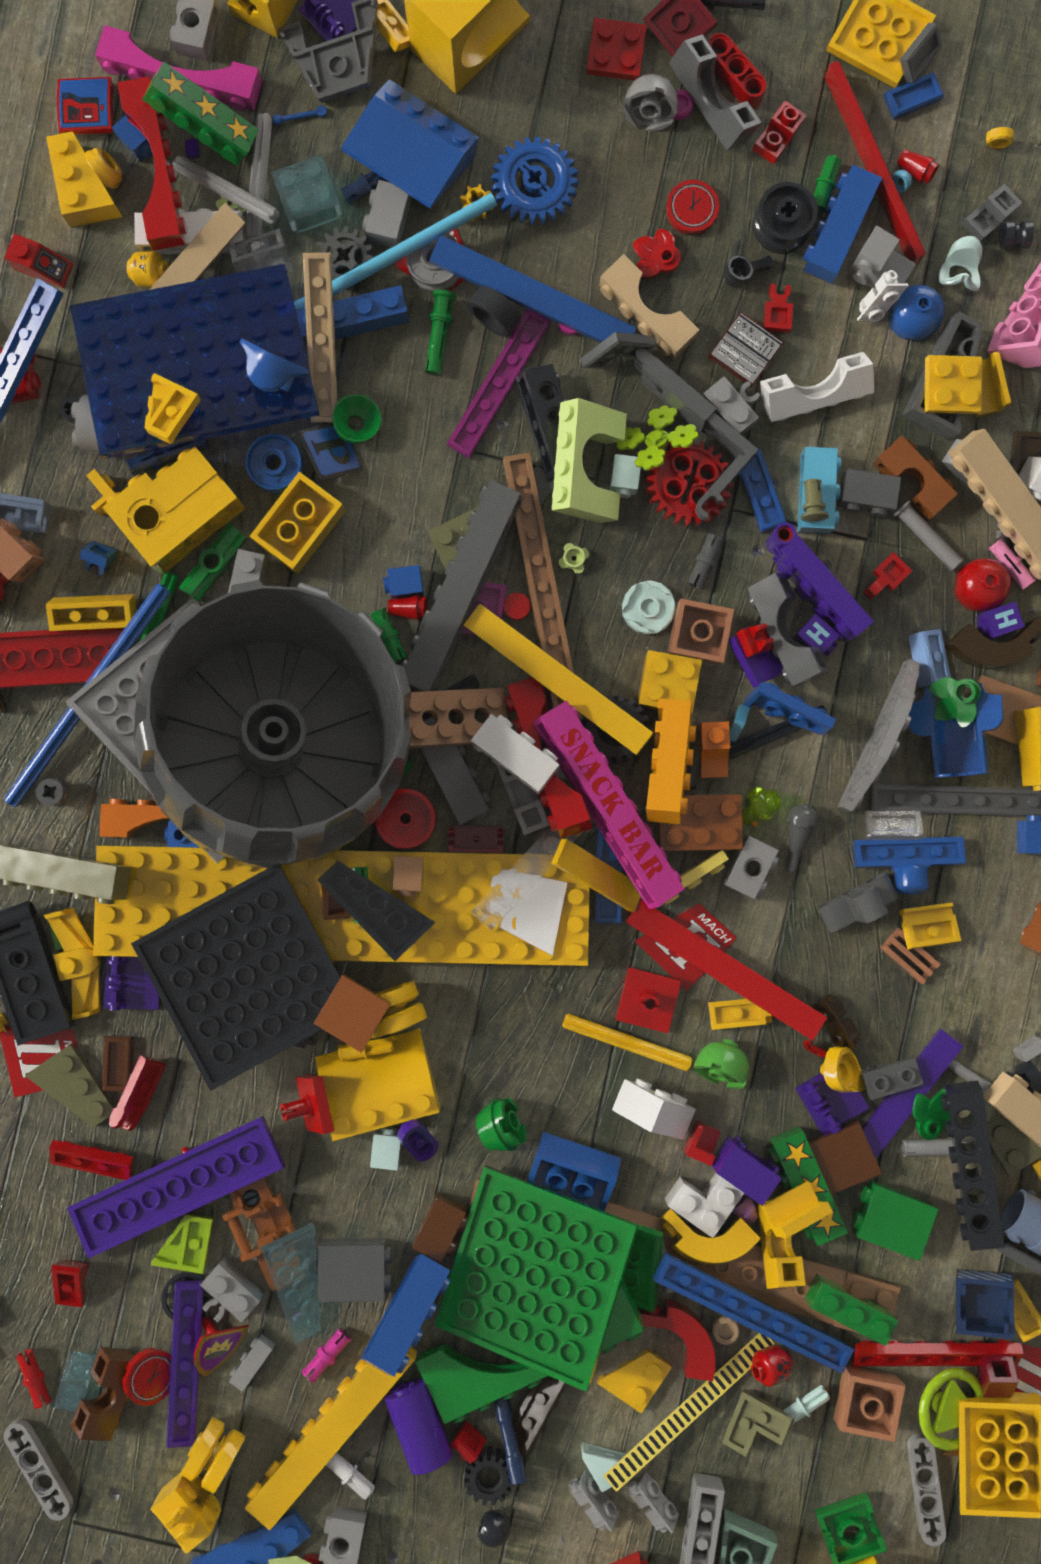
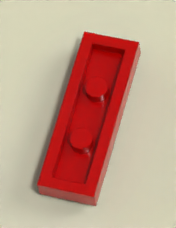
M52 1140L49 1147L50 1164L122 1180L131 1178L134 1172L133 1157L122 1152L113 1153L94 1146L85 1147L76 1145L71 1141Z

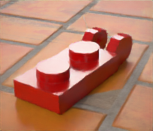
M140 1055L117 1107L111 1112L109 1126L115 1129L122 1127L127 1131L135 1129L166 1067L165 1062L160 1059Z

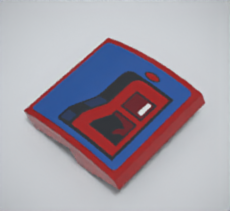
M111 77L58 79L57 123L59 134L72 131L74 134L113 133L112 127L114 125L115 113L112 107L114 85Z

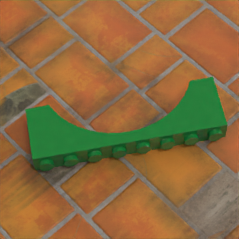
M624 1279L622 1280L601 1349L602 1354L612 1351L619 1342L636 1340L641 1336V1332L644 1331L645 1322ZM445 1342L420 1353L415 1362L444 1424L452 1420L454 1423L460 1422L469 1415V1412L476 1409L483 1411L489 1408L493 1401L501 1397L503 1400L509 1399L517 1394V1390L525 1386L533 1388L542 1382V1378L548 1376L521 1363L495 1364L479 1361L461 1354Z

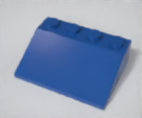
M389 79L373 96L343 143L341 151L431 209L473 161L479 137Z

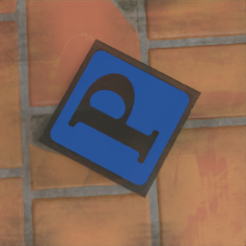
M333 423L298 431L320 481L325 479L328 481L364 470L354 445L346 442L336 433Z

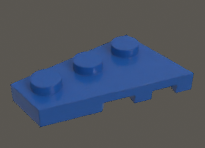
M762 682L746 696L742 704L750 709L753 705L766 710L765 715L773 718L775 716H785L789 718L788 721L792 725L819 735H824L831 730L836 721L824 709L813 708L806 704L802 698L788 695L780 691V688L772 683Z

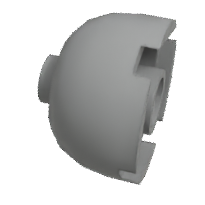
M656 74L643 75L637 78L628 88L625 98L624 114L628 122L636 128L638 124L647 125L646 131L662 130L670 126L674 116L677 114L678 108L677 93L673 84L667 78Z

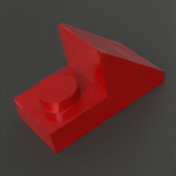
M61 1260L52 1266L55 1304L83 1307L86 1299L84 1280L90 1263Z

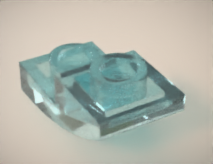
M73 1350L70 1351L54 1408L76 1413L80 1399H86L93 1377L90 1372L96 1356Z

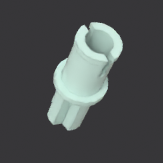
M820 1385L804 1397L800 1398L798 1396L796 1398L797 1401L783 1411L795 1417L793 1424H795L805 1416L809 1418L812 1411L829 1401V1393Z

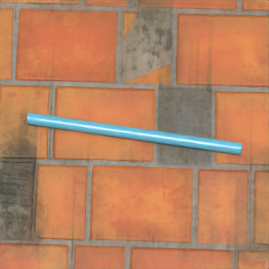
M489 193L332 280L333 296L438 239L440 235L443 236L496 207L497 203L492 193ZM305 296L278 310L284 323L297 317L296 310L305 308Z

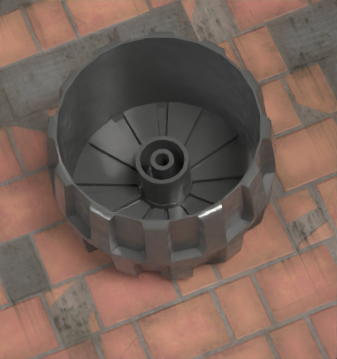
M259 580L232 585L230 593L203 606L191 604L172 621L169 639L159 654L147 657L137 690L133 741L140 773L159 809L188 840L204 851L208 852L211 850L217 854L246 862L247 867L272 869L274 865L292 864L306 860L316 861L338 851L347 843L355 840L379 818L398 788L411 745L412 735L409 732V707L412 692L405 668L395 665L382 642L383 630L365 612L356 614L329 598L328 590L303 582L297 587L263 586Z

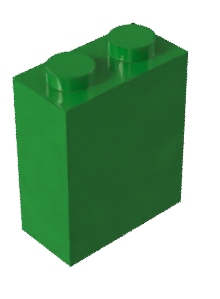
M870 1180L869 1185L865 1186L862 1190L859 1212L856 1211L851 1221L852 1232L862 1240L920 1261L939 1209L929 1201Z

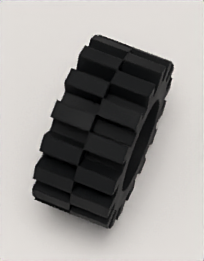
M487 1447V1451H483L482 1448L474 1462L471 1464L466 1463L464 1484L465 1488L467 1487L468 1495H474L473 1500L475 1502L481 1499L482 1505L487 1506V1501H491L492 1506L496 1505V1500L499 1499L500 1502H503L505 1495H510L513 1485L510 1483L506 1453L502 1455L501 1449L496 1448L495 1452L492 1451V1447ZM488 1466L496 1468L500 1474L498 1482L494 1485L483 1484L479 1479V1472L483 1468Z

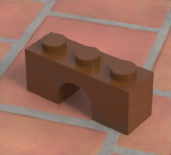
M99 1348L90 1373L99 1386L105 1387L101 1395L94 1399H80L71 1424L80 1440L111 1441L114 1431L119 1425L123 1406L129 1398L124 1393L122 1380L127 1371L125 1368L135 1356L130 1349Z

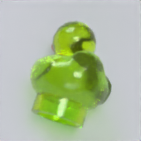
M756 787L749 791L746 798L750 800L751 807L742 809V823L757 827L758 819L762 821L771 819L775 811L781 809V800L775 789L767 791L761 787Z

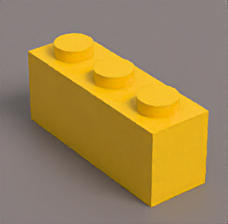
M135 594L54 597L46 603L49 631L125 628L137 612Z

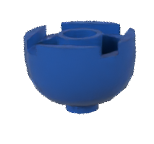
M926 285L907 287L900 295V298L890 307L889 323L892 330L900 338L914 340L913 342H920L930 338L939 329L944 318L945 305L942 297L935 289Z

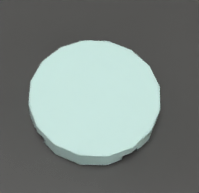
M652 580L640 582L632 586L625 594L622 603V614L627 625L635 632L644 635L657 634L666 629L673 620L676 610L670 590L662 583Z

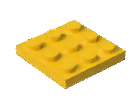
M853 0L829 42L826 51L887 85L896 88L903 76L900 58L928 23H933L936 15L909 0Z

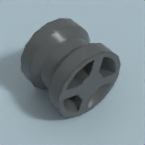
M45 779L38 784L36 796L42 804L59 806L67 801L69 788L64 781L59 779Z

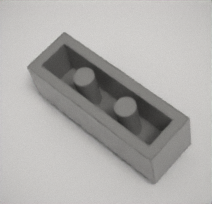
M263 1334L258 1339L255 1337L250 1344V1351L248 1353L245 1351L240 1358L241 1364L238 1367L235 1365L230 1372L231 1378L229 1383L243 1392L272 1351L275 1343Z

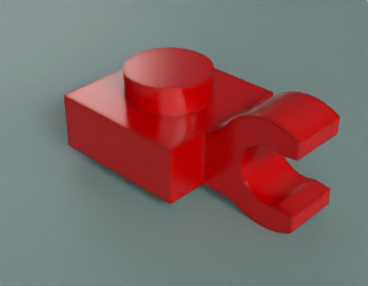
M893 552L872 572L877 579L863 593L871 600L885 586L892 591L912 570Z

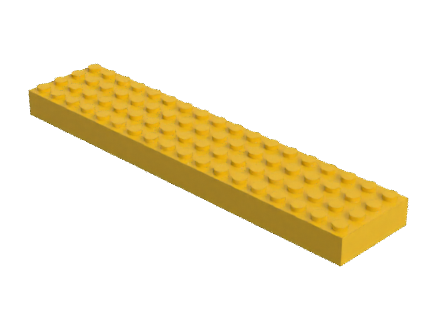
M97 846V861L130 866L131 872L126 900H115L114 904L98 903V898L95 897L93 956L138 957L131 943L267 868L247 867L246 862L227 856L219 864H216L202 848ZM338 850L316 861L306 860L292 864H281L333 961L588 966L589 887L553 866L551 862L554 855ZM395 856L424 857L423 890L416 891V896L399 895V890H393ZM337 860L349 868L368 867L369 881L406 902L409 906L436 923L394 961L359 923L354 924L355 919L352 916L348 919L323 920L322 891L317 879ZM502 869L514 871L516 875L519 872L567 882L553 956L500 928L501 921L498 916L492 914L484 919L487 902L497 903L501 899V891L496 887H491L493 876L498 875ZM515 889L512 894L513 900L515 902L517 896V889ZM515 916V917L513 918V920H512V927H513L515 930H516V916Z

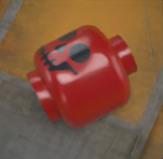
M773 1344L754 1353L751 1372L757 1381H760L767 1387H772L790 1378L794 1367L792 1356L786 1349Z

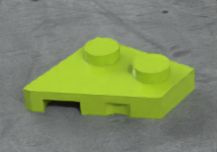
M187 1213L154 1257L151 1266L203 1274L206 1269L214 1217Z

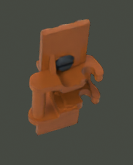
M265 1177L229 1193L235 1208L224 1213L222 1217L224 1221H228L241 1251V1261L244 1262L256 1257L271 1291L307 1276L291 1239V1234L296 1232V1227L281 1193L274 1195ZM241 1214H244L247 1220L252 1219L259 1238L257 1239V1245L253 1249L238 1218Z

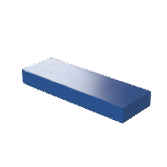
M759 447L757 448L758 451L755 458L739 475L760 533L776 528L781 523H787Z

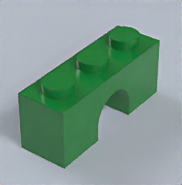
M817 1273L805 1296V1300L811 1309L884 1346H887L898 1323V1320L890 1310L868 1299L862 1301L854 1297L839 1284Z

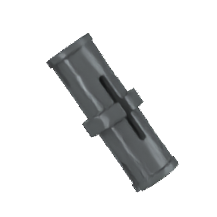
M711 533L707 535L700 555L696 556V565L687 581L688 585L694 587L699 577L696 589L703 590L710 570L714 569L716 565L714 560L724 542V539L717 536L714 545L711 546L715 537Z

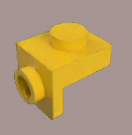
M93 469L86 476L103 497L91 507L102 516L107 514L103 506L107 504V499L115 493L113 487L116 484L106 472L101 475L96 469Z

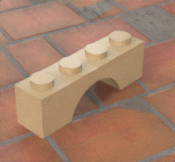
M623 254L601 275L600 291L608 300L613 299L619 305L620 312L627 319L632 318L638 324L637 327L643 335L654 336L657 343L656 347L665 357L669 355L675 360L697 338L699 329L681 311L664 315L648 309L642 302L638 289L641 283L642 272Z

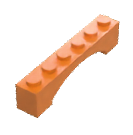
M110 799V804H101L100 837L134 838V832L138 829L169 818L158 806H154V800H137V805H127V799Z

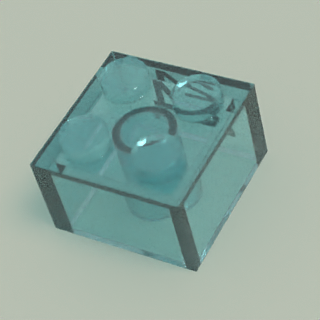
M322 154L271 172L293 234L343 217L341 206Z

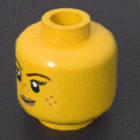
M138 251L133 253L127 261L129 279L141 288H151L169 268L168 262L157 251Z

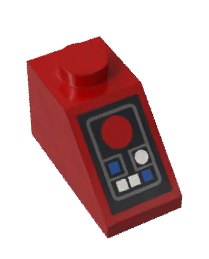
M15 233L4 257L14 270L34 278H39L63 289L74 265L44 245Z

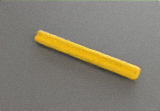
M566 1014L562 1026L565 1029L684 1071H688L691 1067L692 1058L685 1054L571 1014Z

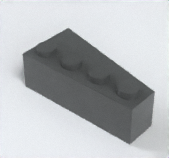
M961 312L956 313L946 321L930 355L976 357L983 324ZM924 367L901 416L949 440L960 434L962 414L925 413Z

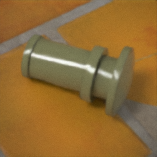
M820 479L804 481L806 504L803 505V510L806 513L801 516L803 522L817 523L829 518V514L823 511L826 507L825 503L822 502V480Z

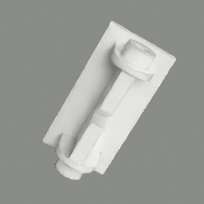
M893 270L884 272L875 284L876 288H872L865 298L861 300L859 307L861 315L857 318V321H880L909 286L908 283H898V275Z

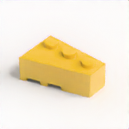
M73 131L47 136L46 139L61 215L69 226L76 227L121 218L122 215L103 182L86 161L85 151Z

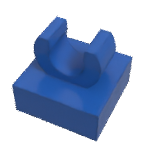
M92 541L81 549L80 559L86 561L85 570L89 571L95 564L99 566L98 575H103L107 572L108 565L116 560L118 550Z

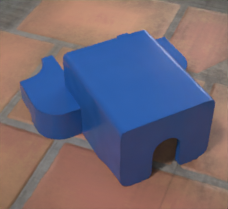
M978 683L982 693L981 698L976 703L977 715L974 721L965 728L959 725L956 718L948 721L936 720L934 718L936 710L935 697L929 688H925V693L921 700L912 703V708L909 712V716H911L909 727L918 736H931L935 778L990 774L986 731L996 730L1004 721L1003 696L1001 694H989L984 689L983 683Z

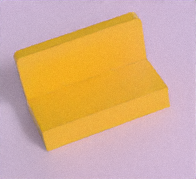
M999 351L993 352L987 359L982 360L981 412L975 414V418L1002 412L1011 404Z
M806 1181L766 1202L762 1206L775 1236L788 1238L833 1213L829 1202L818 1201L810 1182Z

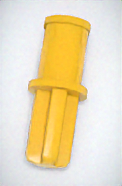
M391 1037L370 1040L362 1053L348 1044L338 1045V1054L341 1062L358 1058L369 1060L371 1055L394 1051V1043Z

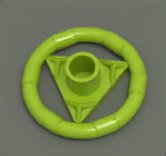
M949 1368L936 1374L925 1387L920 1399L918 1413L922 1432L932 1445L945 1451L958 1450L959 1437L949 1440L937 1436L935 1433L939 1434L959 1427L958 1400L967 1399L957 1383L952 1379H959L969 1383L974 1390L975 1397L983 1396L979 1379L972 1372L962 1368ZM946 1382L944 1392L942 1391L936 1393L941 1388V1386ZM931 1401L932 1408L936 1412V1416L932 1427L929 1411Z

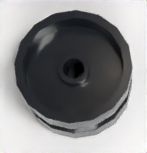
M785 181L773 185L764 193L753 222L755 237L763 248L772 253L787 254L795 252L804 245L817 220L818 212L815 197L808 188L799 183Z

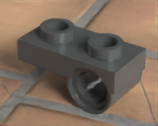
M913 1056L886 1065H872L861 1071L870 1100L923 1085L916 1058Z

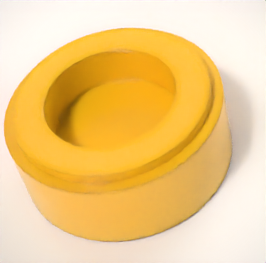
M1009 127L994 128L986 133V145L992 149L1006 148L1014 142V130Z

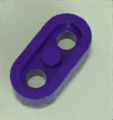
M413 1119L404 1122L398 1131L397 1137L417 1161H426L437 1152L438 1142L419 1120Z

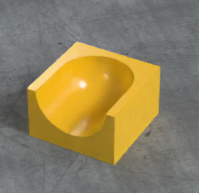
M404 0L411 51L455 94L530 22V15L517 0Z

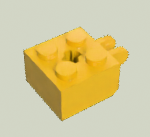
M179 1473L162 1487L150 1510L158 1517L186 1554L211 1534L222 1509L217 1498L202 1488V1480L199 1476L194 1481H190Z

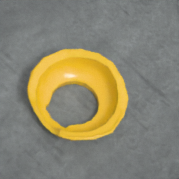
M100 148L86 151V161L103 184L109 188H118L119 183L122 181V171L116 160Z

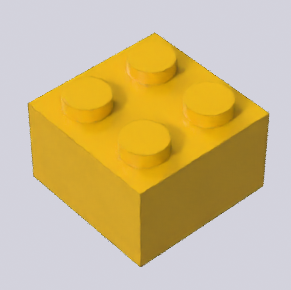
M648 650L645 655L637 705H640L642 708L658 710V698L692 701L693 713L702 660Z

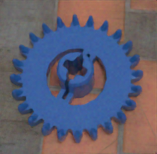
M537 136L534 142L531 143L530 139L525 137L523 145L519 141H515V149L507 146L505 148L507 155H498L500 163L493 165V170L498 172L491 176V181L497 182L492 186V192H499L495 197L496 203L504 200L501 206L502 212L511 208V219L519 213L521 224L527 216H529L532 226L536 217H539L542 225H544L545 215H548L554 222L556 218L555 211H558L563 216L565 213L563 204L571 207L572 201L569 196L573 198L577 196V192L573 187H578L579 181L573 177L578 175V170L570 168L574 166L575 161L572 158L566 159L568 157L567 150L559 152V143L550 146V139L548 138L544 143H541L540 137ZM528 163H543L551 169L555 180L552 189L547 185L546 171L541 166H530ZM518 171L523 174V191L526 195L520 192L516 185L515 178Z

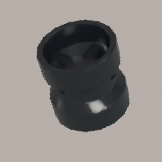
M1014 221L1002 222L999 232V245L1001 249H1010L1016 245L1019 249H1029L1034 238V224L1032 221H1022L1020 224H1015Z

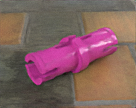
M338 1328L325 1346L318 1348V1354L302 1370V1374L306 1377L315 1369L307 1379L311 1383H315L325 1369L337 1361V1355L351 1342L352 1339L348 1334L339 1342V1339L346 1333L343 1329Z

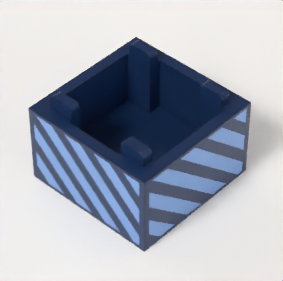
M957 1269L956 1334L1014 1340V1274Z

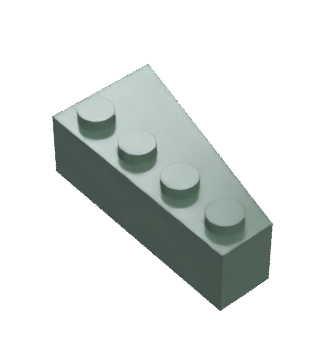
M724 1509L718 1564H771L778 1545L776 1531Z

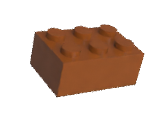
M742 794L684 796V798H688L687 815L681 814L680 824L657 822L658 846L662 847L664 851L743 849Z

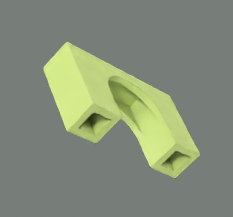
M581 398L560 403L552 511L597 523L618 520L620 493L599 488L588 479L583 467L582 454L588 439L604 444L624 441L626 413Z

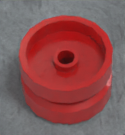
M403 788L394 792L375 823L378 833L385 842L396 848L410 849L423 845L431 838L436 830L437 814L435 806L427 796L416 790ZM409 814L411 816L410 823L404 824L401 816Z

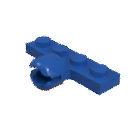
M963 837L853 841L855 869H892L895 877V888L900 894H920L928 890V868L930 866L966 864Z

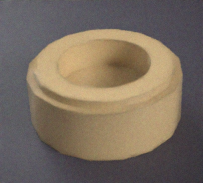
M720 1315L712 1323V1334L720 1344L729 1345L738 1339L740 1329L736 1321Z

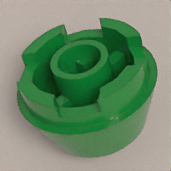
M511 1098L493 1099L476 1116V1128L479 1138L489 1151H515L521 1143L526 1142V1124L520 1125L516 1111L520 1109Z

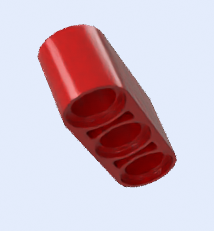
M723 33L712 35L708 42L713 50L719 49L723 52L722 54L715 53L717 55L715 75L739 103L747 101L752 109L759 107L767 87L765 78L729 36ZM736 69L740 71V74L732 73L730 70ZM748 89H754L758 93L751 94L750 92H748Z

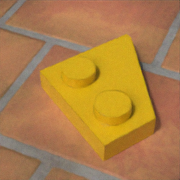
M154 373L151 378L153 391L152 396H149L148 399L149 412L146 415L145 429L149 434L172 444L201 399L197 393Z
M646 1349L639 1353L635 1359L627 1360L618 1365V1369L606 1376L604 1374L599 1376L597 1384L642 1413L672 1367L669 1362L650 1349Z

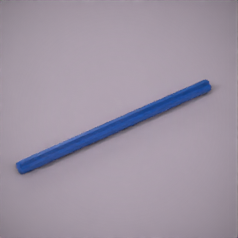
M161 584L155 585L85 685L132 648L170 595V591ZM70 707L65 711L6 794L5 802L13 807L19 806L79 722L80 718Z

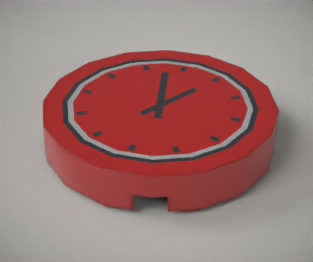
M694 179L683 181L676 185L668 196L666 205L667 219L672 227L680 233L702 234L710 229L717 219L720 207L718 195L704 181Z
M147 1348L137 1353L129 1361L125 1368L127 1371L125 1377L123 1376L122 1385L124 1393L135 1404L141 1406L154 1405L169 1394L171 1355L163 1349Z

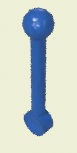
M320 105L313 111L286 116L276 114L273 116L272 122L279 126L285 121L312 116L324 118L327 115V109L325 106Z

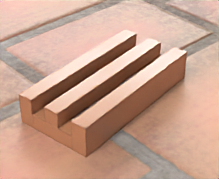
M897 928L880 949L923 985L928 976H931L935 968H938L941 964L923 948L914 949L930 963L928 967L896 940L899 936L905 941L904 932ZM893 944L917 965L923 973L919 975L889 948L890 945Z

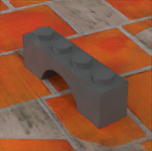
M702 34L684 40L670 60L669 65L720 142L728 151L745 144L760 126L761 121L747 101L739 104L732 103L721 94L715 79L717 55Z
M774 573L748 587L750 593L749 601L752 607L759 612L761 617L760 624L766 623L768 626L765 629L766 634H769L770 638L773 637L772 652L776 658L780 659L784 667L782 673L785 680L791 683L792 686H800L829 672L819 647H806L797 643L787 630L786 614L796 597L785 573Z

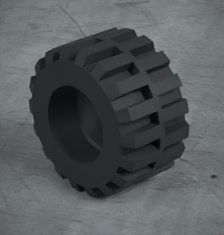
M623 695L606 696L607 699L649 729L647 715H644L642 707L636 705L633 699L624 698ZM583 716L581 724L591 732L594 738L593 743L598 751L606 756L609 764L624 763L636 756L622 744L611 746L604 743L599 737L598 726Z

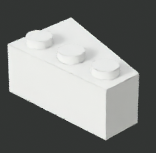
M491 714L472 738L473 748L478 752L482 751L495 764L502 766L513 777L537 794H540L559 769V764L556 762L558 758L546 748L543 751L533 745L536 741L522 731L519 735L512 730L513 724L502 715L496 718Z

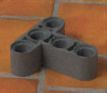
M884 872L827 901L817 909L829 932L832 933L855 921L869 923L881 918L888 913L885 905L898 899L899 895L887 872Z

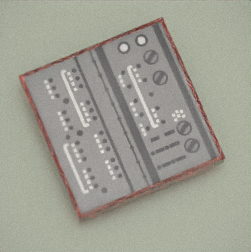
M740 311L708 357L742 382H750V387L752 388L784 342Z

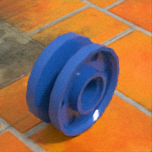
M266 434L257 438L249 446L245 456V468L250 479L261 490L270 494H282L298 472L304 475L305 461L301 451L288 437L280 434ZM281 459V466L278 469H269V464L272 460Z

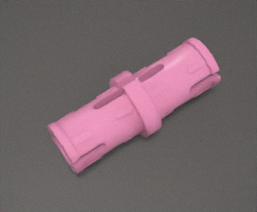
M1003 538L988 548L998 561L1006 567L1009 574L1022 590L1037 580L1021 562L1023 560L1022 557H1017ZM1004 554H1006V555L1008 556V558H1009V559L1011 560V562L1017 567V569L1021 572V574H1019V573L1015 570V568L1012 566V564L1006 559V557L1004 556Z

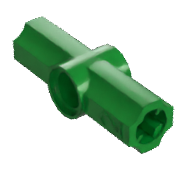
M227 524L210 548L201 553L199 562L179 588L197 602H200L218 577L226 573L228 564L248 538L233 526ZM218 557L219 565L214 569H209V560Z

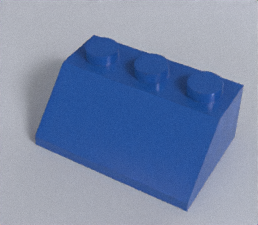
M543 1132L527 1181L605 1211L617 1181L621 1158Z

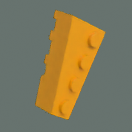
M658 698L659 721H656L655 724L656 749L653 748L651 770L653 773H650L646 807L647 821L680 824L681 814L687 815L688 798H684V790H690L691 774L687 773V765H693L694 749L689 748L690 742L696 741L697 726L692 725V701Z

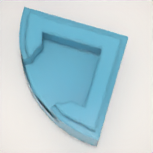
M741 704L734 715V722L729 727L730 741L736 742L746 723L750 708Z

